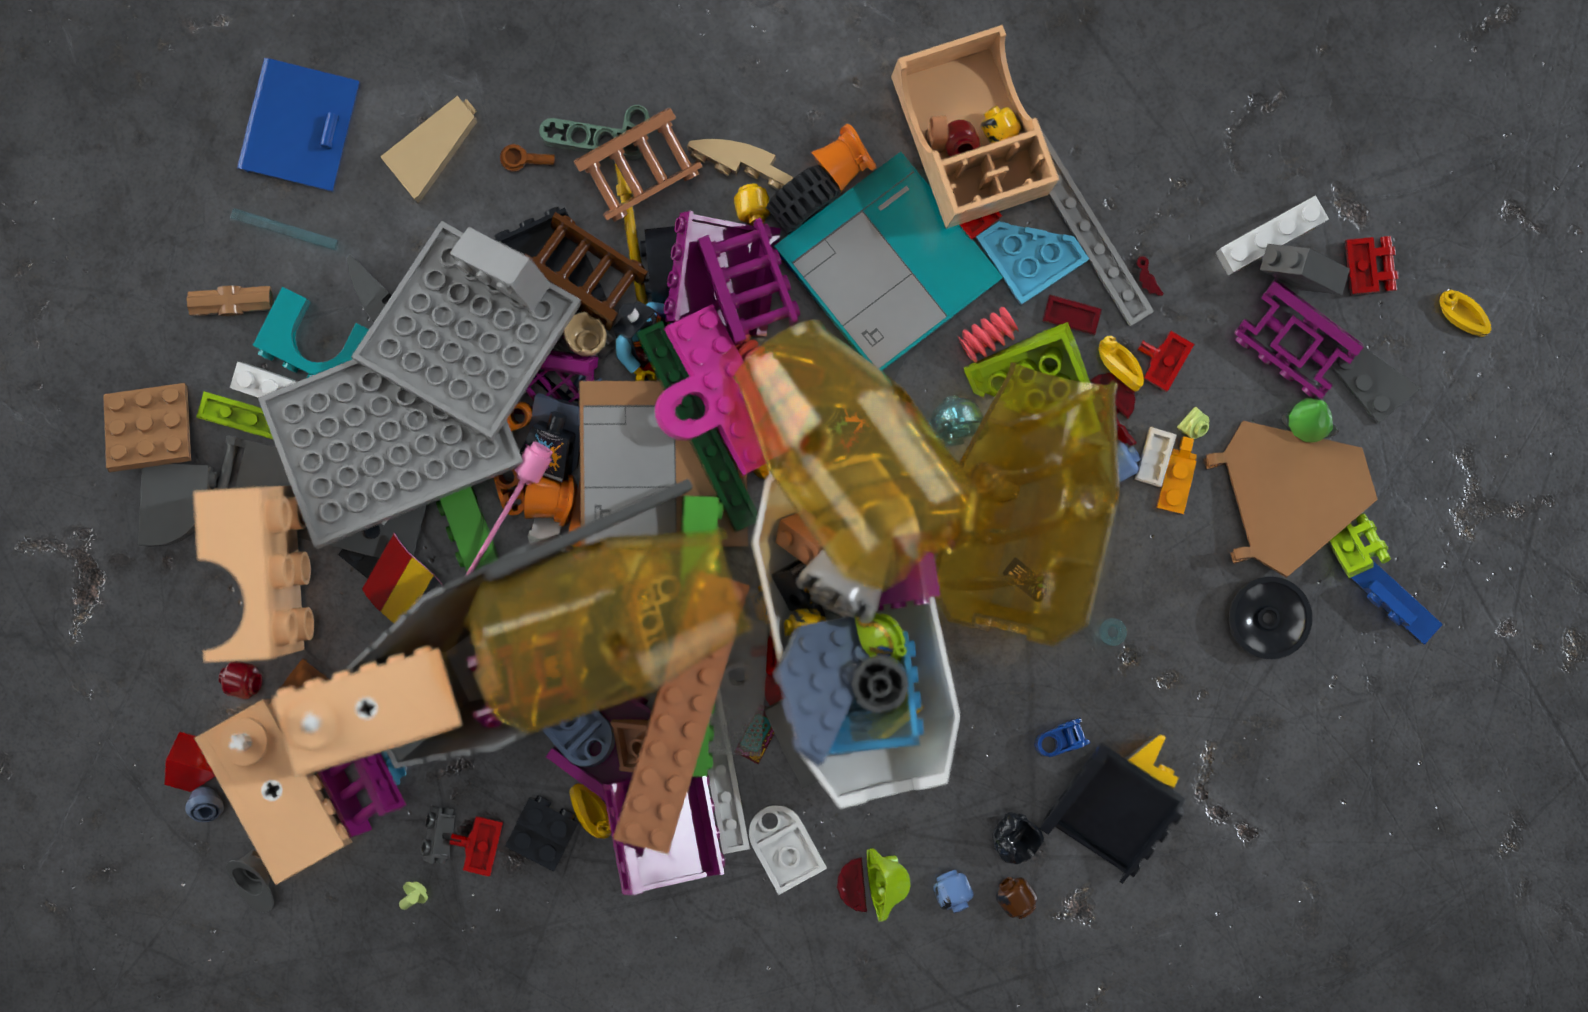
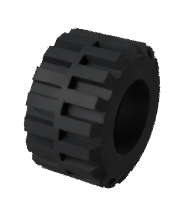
M819 164L807 168L786 183L773 195L766 208L784 231L789 234L835 201L841 190Z

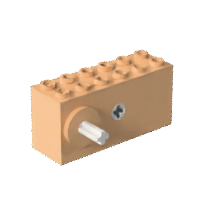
M431 646L415 650L414 656L405 658L404 654L388 658L387 664L377 666V663L373 662L361 666L360 672L350 674L349 670L333 674L332 680L322 683L321 678L304 683L305 688L294 691V687H288L277 691V696L272 697L295 778L459 729L461 721L439 648L432 650ZM362 705H366L368 709L373 708L369 717H366L365 713H359Z
M263 699L195 737L275 884L291 878L352 843L330 798L327 797L324 791L325 787L318 773L315 774L313 772L295 778L273 699ZM279 785L280 789L275 793L274 789Z

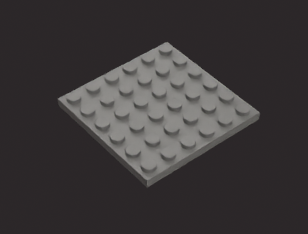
M441 221L355 350L352 358L354 361L493 441L580 307L581 299L549 282L551 286L533 311L529 310L493 286L484 284L472 273L467 275L455 266L457 261L451 256L450 252L464 233Z

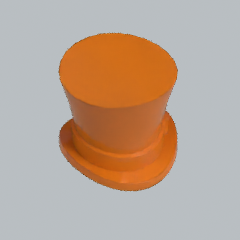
M845 124L840 129L841 136L836 141L811 152L817 163L821 165L841 190L840 193L860 171L863 172L867 167L871 171L877 168L876 163L867 152L856 130L850 124Z
M543 475L539 483L532 482L531 485L527 484L524 499L525 519L553 518L555 522L560 523L559 526H567L572 518L578 484L574 475H568L569 480L566 479L564 482H559Z

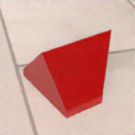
M184 732L178 733L166 758L164 785L192 792L215 777L213 770L195 740L197 736Z

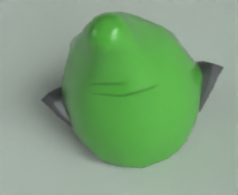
M1305 398L1296 404L1292 411L1282 415L1283 423L1291 429L1294 436L1304 442H1318L1324 438L1335 436L1340 431L1333 424L1332 413L1325 401L1318 398Z

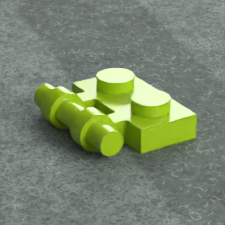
M1365 513L1360 514L1356 518L1359 525L1353 527L1350 523L1328 542L1348 578L1373 568L1374 562L1371 559L1373 556H1378L1382 564L1391 560L1387 552L1388 546L1384 540H1380L1376 533L1377 527L1373 521H1369ZM1360 537H1366L1370 545L1364 547Z

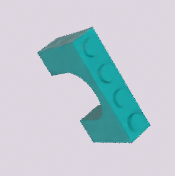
M282 287L253 343L254 347L260 349L258 355L270 361H273L274 357L284 361L282 367L294 373H297L299 369L309 373L306 378L353 360L352 355L369 331V329L355 323L342 351L335 358L326 362H311L301 355L296 343V334L311 301Z

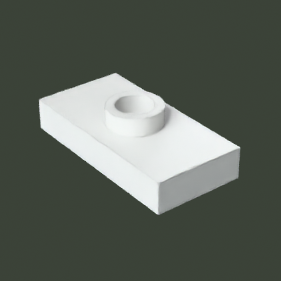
M1149 427L1140 457L1141 460L1138 464L1139 471L1136 473L1134 480L1162 487L1176 434Z

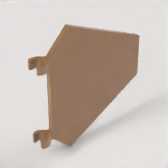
M1242 421L1225 452L1206 455L1204 459L1207 470L1226 464L1249 542V547L1236 548L1230 553L1233 564L1254 558L1286 578L1378 500L1363 448L1326 439L1314 443L1304 442L1294 436L1291 431Z

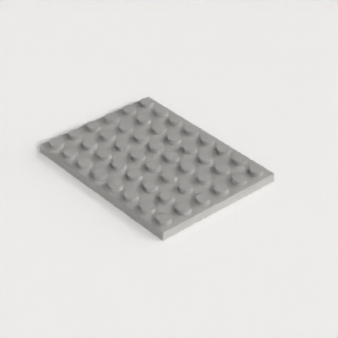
M354 360L258 398L316 549L515 469L523 463L507 420L492 441Z

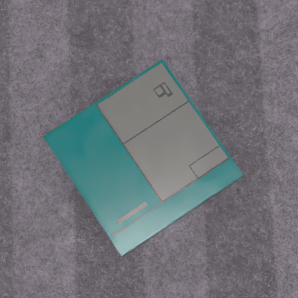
M902 151L777 243L773 248L778 250L781 259L875 376L1003 279V276L960 225L946 229L931 187Z

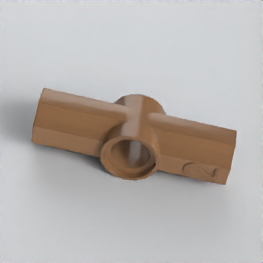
M221 286L217 290L188 292L187 308L190 316L212 314L239 316L243 315V312L269 311L274 304L272 288L270 286L248 288Z

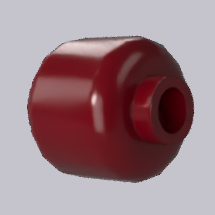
M955 120L948 124V140L944 148L950 157L980 148V139L977 131L969 121Z
M232 661L226 668L220 671L219 683L226 695L240 699H249L259 692L262 685V675L253 664Z

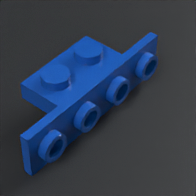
M1375 562L1373 568L1351 577L1355 583L1368 593L1367 598L1375 606H1382L1388 612L1387 616L1398 626H1404L1423 645L1443 625Z

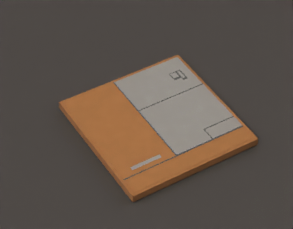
M579 381L581 527L688 478L693 487L692 490L684 495L716 496L689 440L683 441L671 438L662 431L657 423L655 405L658 397L664 392L659 381ZM715 427L747 490V474L742 475L718 428ZM682 495L582 540L581 548L681 547ZM723 510L722 519L717 521V530L722 531L721 547H748V527L735 533Z

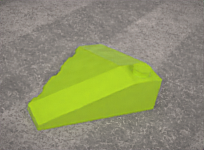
M1068 322L1042 331L963 368L973 393L984 397L986 393L1000 399V405L1016 412L1023 409L1036 415L1035 420L1054 428L1058 424L1072 430L1071 435L1079 439L1106 430L1080 351Z

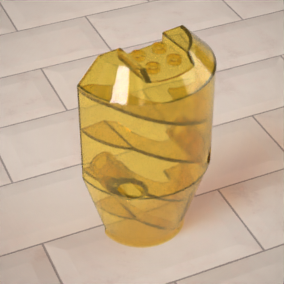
M809 320L782 331L754 351L738 368L733 378L740 386L770 474L835 567L846 579L884 590L906 578L912 566L920 562L925 554L929 552L935 554L944 547L952 553L973 541L982 495L906 389L828 331L822 321Z
M1011 362L1004 382L960 460L935 565L940 596L934 598L948 622L989 632L992 627L1005 631L1010 629V631L1026 635V640L1051 647L1059 645L1089 626L1120 498L1115 402L1118 384L1116 382L1110 381V385L1084 383L1041 373Z
M719 527L711 531L608 536L531 563L491 582H487V580L482 581L467 613L464 626L471 632L477 653L476 660L479 668L474 674L486 703L495 717L528 734L654 691L741 633L752 630L751 624L741 607L726 565L721 540L728 538L726 531Z

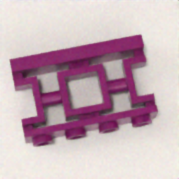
M1275 278L1261 297L1271 307L1256 326L1244 318L1234 332L1238 336L1236 341L1246 349L1253 347L1259 352L1258 357L1267 365L1271 366L1274 363L1282 370L1279 373L1290 382L1297 380L1303 385L1301 389L1312 398L1318 396L1323 399L1327 391L1333 386L1323 375L1338 356L1350 364L1354 357L1364 348L1363 343ZM1273 296H1277L1301 314L1304 319L1302 320L1293 313L1284 325L1272 316L1280 306V303ZM1294 323L1315 338L1300 359L1279 344ZM1266 324L1278 333L1270 343V346L1277 353L1272 352L1248 334L1246 330L1248 329L1257 336ZM1317 329H1321L1348 349V352L1346 353L1337 346L1328 358L1316 349L1324 340V336ZM1309 357L1321 365V368L1314 375V379L1321 386L1319 387L1291 366L1290 363L1292 362L1301 369Z

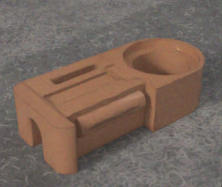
M945 115L932 116L929 120V128L926 130L928 145L933 151L938 150V153L943 152L948 140V124Z

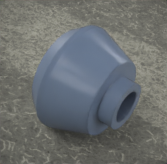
M204 786L195 789L191 793L185 810L187 815L195 821L210 822L222 814L224 804L214 789Z

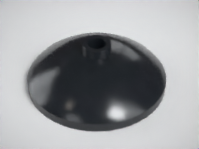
M1262 577L1247 583L1238 591L1231 603L1229 624L1235 640L1246 652L1259 658L1279 659L1293 654L1305 643L1312 628V609L1306 595L1297 585L1280 577ZM1265 613H1269L1272 616V621L1268 624L1263 621Z

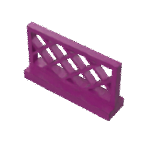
M551 350L540 367L544 371L541 373L538 370L536 373L537 377L531 381L525 391L534 401L536 393L530 386L540 380L549 391L545 396L552 395L556 399H562L556 390L565 383L575 395L568 402L572 403L576 399L579 400V391L570 378L577 374L586 376V381H594V369L598 367V357H584L575 353ZM548 371H556L563 381L553 388L544 375ZM519 408L514 410L515 414L525 415Z

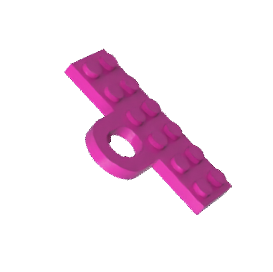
M713 304L664 328L690 376L666 389L657 399L655 417L659 427L665 434L673 439L685 441L717 427L742 475L791 451ZM692 394L701 398L705 405V413L701 419H687L683 421L676 417L675 408L681 404L683 397Z

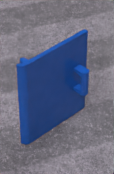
M264 58L237 169L333 192L360 81Z

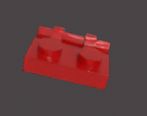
M1391 236L1380 237L1381 247L1375 248L1374 237L1345 241L1347 268L1350 269L1348 273L1350 295L1379 292V281H1385L1386 292L1397 291L1396 280H1398V271H1395L1393 259L1396 252L1395 247L1392 246ZM1376 257H1382L1384 272H1377Z

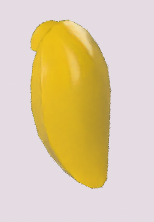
M1447 290L1441 294V310L1452 324L1463 331L1480 337H1485L1491 332V323L1488 316L1476 301L1459 291Z
M1104 337L1099 342L1098 349L1103 364L1133 391L1138 392L1144 384L1143 372L1138 360L1128 349L1115 341V337Z
M577 783L570 788V798L578 821L592 836L601 839L608 838L611 835V828L606 804L601 797L583 784Z

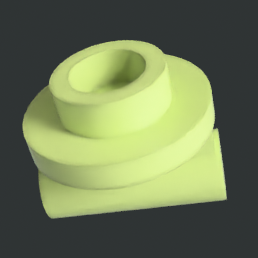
M1194 407L1177 428L1190 438L1197 439L1207 433L1209 417L1197 407Z
M416 881L413 883L406 882L403 889L407 896L400 900L399 906L401 909L406 910L417 902L424 904L428 900L426 888Z

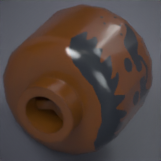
M1008 877L999 884L1000 889L996 894V900L1009 917L1023 919L1035 910L1037 894L1026 879L1022 877L1014 879L1013 877Z

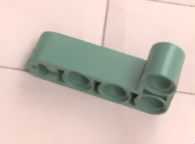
M633 105L625 113L623 129L548 118L541 123L539 133L543 142L550 147L588 153L600 146L599 141L603 136L615 138L635 127L636 125L630 122L634 114L640 113L644 115L645 120L649 119L650 116L644 106ZM552 127H555L560 134H554L553 138H550L547 131L549 132L552 130ZM575 132H585L587 134L585 141L582 143L574 142L572 137ZM561 134H566L567 141H564L565 139ZM626 147L623 148L625 151L623 155L626 160H638L643 157L639 149L636 152H630Z

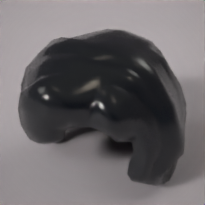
M1009 812L996 825L992 841L1004 862L1018 865L1034 857L1040 846L1044 843V836L1042 831L1031 823L1025 815Z

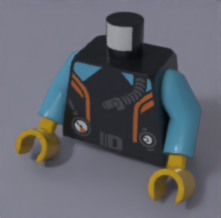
M640 301L634 304L626 303L619 311L622 318L613 328L616 336V357L631 374L635 373V381H644L645 375L650 381H656V375L653 372L643 371L640 368H644L649 363V360L636 333L660 321L663 322L665 327L672 323L665 322L666 315L664 314L663 303L649 302L646 305Z

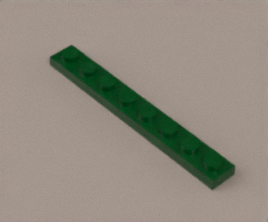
M660 321L637 332L636 336L665 391L690 376L666 334L663 322ZM692 394L683 397L681 404L675 408L677 418L683 421L687 419L699 420L705 413V406L701 398ZM716 428L689 440L719 502L723 503V510L734 532L736 533L756 523L758 512Z

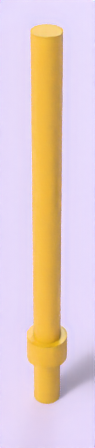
M615 163L618 185H616L617 197H620L621 203L630 199L633 194ZM632 206L626 210L628 214L623 217L630 260H636L642 264ZM634 281L636 299L646 305L648 299L645 292V284L643 283L641 286Z

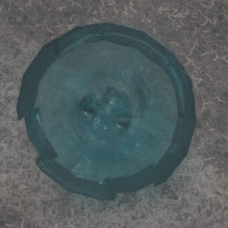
M958 396L945 398L935 408L930 420L933 440H938L941 446L964 444L962 438L973 434L978 438L987 428L979 406L974 401L959 398Z

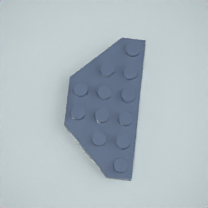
M855 617L818 622L795 628L774 671L776 683L781 685L784 700H782L787 722H791L795 738L792 740L795 750L816 766L824 763L855 696L852 687L855 670L863 660L870 657L859 640Z

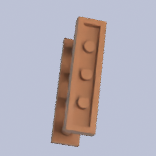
M668 107L573 161L579 172L585 170L586 173H590L610 209L603 213L606 220L612 218L615 222L628 214L626 211L628 208L682 178L688 181L700 174L698 169L703 167L701 162L697 160L692 164L690 163L671 128L673 126L671 121L676 119L671 108ZM656 129L658 133H662L681 167L680 171L669 177L666 176L647 142L649 139L647 134ZM631 143L634 146H638L658 182L644 191L623 155L625 153L623 148ZM608 156L610 160L615 161L634 195L619 204L599 168L601 166L599 161Z

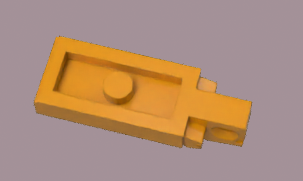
M1183 436L1181 437L1179 449H1172L1156 508L1184 514L1197 462L1195 461L1197 454L1191 453L1194 439Z

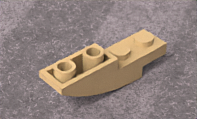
M701 139L690 141L687 145L688 151L692 152L690 154L692 158L702 163H705L707 160L715 164L714 169L726 176H729L730 173L737 175L742 166L745 168L744 173L755 179L761 176L768 180V185L777 191L794 178L772 166L775 162L774 154L749 144L722 139Z

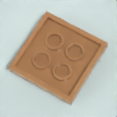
M185 383L103 394L106 468L109 472L191 461L188 389Z

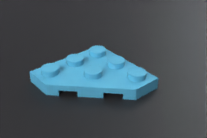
M1000 221L976 236V240L992 264L1003 276V280L1020 305L1089 261V257L1074 236L1010 225Z

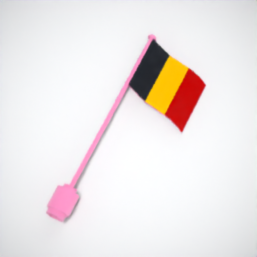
M533 441L532 445L527 446L521 456L523 463L514 469L518 473L516 477L520 482L466 574L476 569L524 484L539 483L552 460L550 456L553 452L546 446ZM394 533L362 590L374 607L391 622L395 623L420 597L443 586V584L434 573L407 551Z

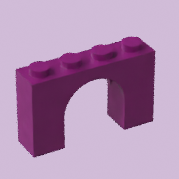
M930 529L891 535L896 561V575L892 585L885 592L881 591L877 611H884V605L890 604L891 609L907 607L906 601L913 600L914 606L930 603V597L940 596Z

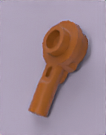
M516 144L504 147L500 154L502 166L512 172L521 170L525 164L554 165L555 155L526 153L524 148Z

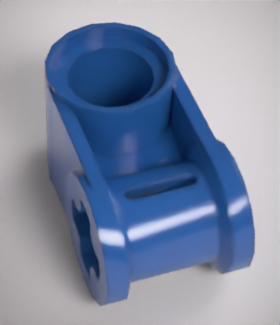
M1081 718L1067 721L1056 728L1039 734L1034 742L1037 753L1041 756L1053 757L1090 744L1089 739L1085 738L1081 728ZM1048 736L1053 738L1055 742V747L1050 752H1046L1042 748V741Z

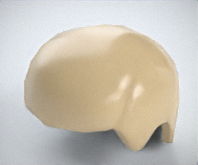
M587 312L574 314L563 331L565 342L569 349L580 356L596 355L606 344L607 332L600 319L591 317Z

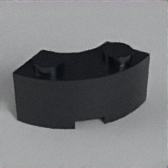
M675 226L644 229L645 240L640 241L642 257H647L649 279L644 280L646 295H651L652 302L665 304L666 299L669 297L670 287L667 285V280L673 268L671 251L673 245L676 244L677 238Z

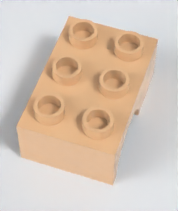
M1003 25L899 58L891 75L946 229L1047 196L1059 181L1037 118L1032 119L1026 113L1015 91L1006 59V33ZM998 105L999 109L1009 107L1021 124L1019 135L990 144L980 127L982 121L986 119L984 113ZM945 115L947 124L955 120L969 121L977 131L980 139V148L953 157L947 154L945 148L942 153H938V150L933 151L926 139V130L929 128L930 118L932 116Z
M273 486L195 491L194 504L198 560L212 561L229 570L240 584L245 601L244 617L236 634L222 646L211 650H204V662L271 659L304 650V640H311L314 634V617L310 607H302L300 585H308L311 576V565L307 552H298L297 530L305 529L306 524L292 487Z

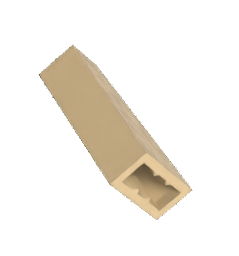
M456 96L380 156L417 203L424 198L477 123L473 116L477 111L467 99L462 102Z

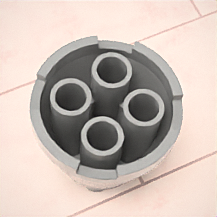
M850 525L848 529H842L804 568L796 583L800 589H808L812 595L811 600L823 608L843 618H848L849 616L861 617L859 621L867 624L872 621L877 611L890 559V554L888 553L890 546L881 539L875 538L873 540L867 537L861 528Z

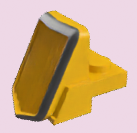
M1161 734L1151 736L1150 739L1125 757L1160 782L1174 789L1179 778L1173 775L1175 771L1163 765H1159L1158 768L1153 766L1165 741V736Z

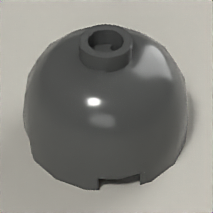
M874 655L863 660L855 670L852 680L853 692L858 703L865 709L876 713H882V711L899 707L906 698L909 687L908 676L902 664L893 657L886 655Z

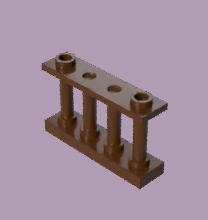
M555 212L550 226L555 230L536 257H531L526 253L525 256L533 261L549 282L581 299L578 312H587L591 317L600 319L605 329L610 332L618 316V312L615 311L614 307L633 281L641 286L643 285L648 271L645 270L640 262L628 259L578 227L570 217L566 215L561 216ZM565 236L578 244V246L560 271L554 272L546 267L545 262ZM588 251L601 259V261L583 286L577 287L569 282L568 277ZM612 266L623 273L624 276L606 301L601 302L594 298L591 292L609 267Z

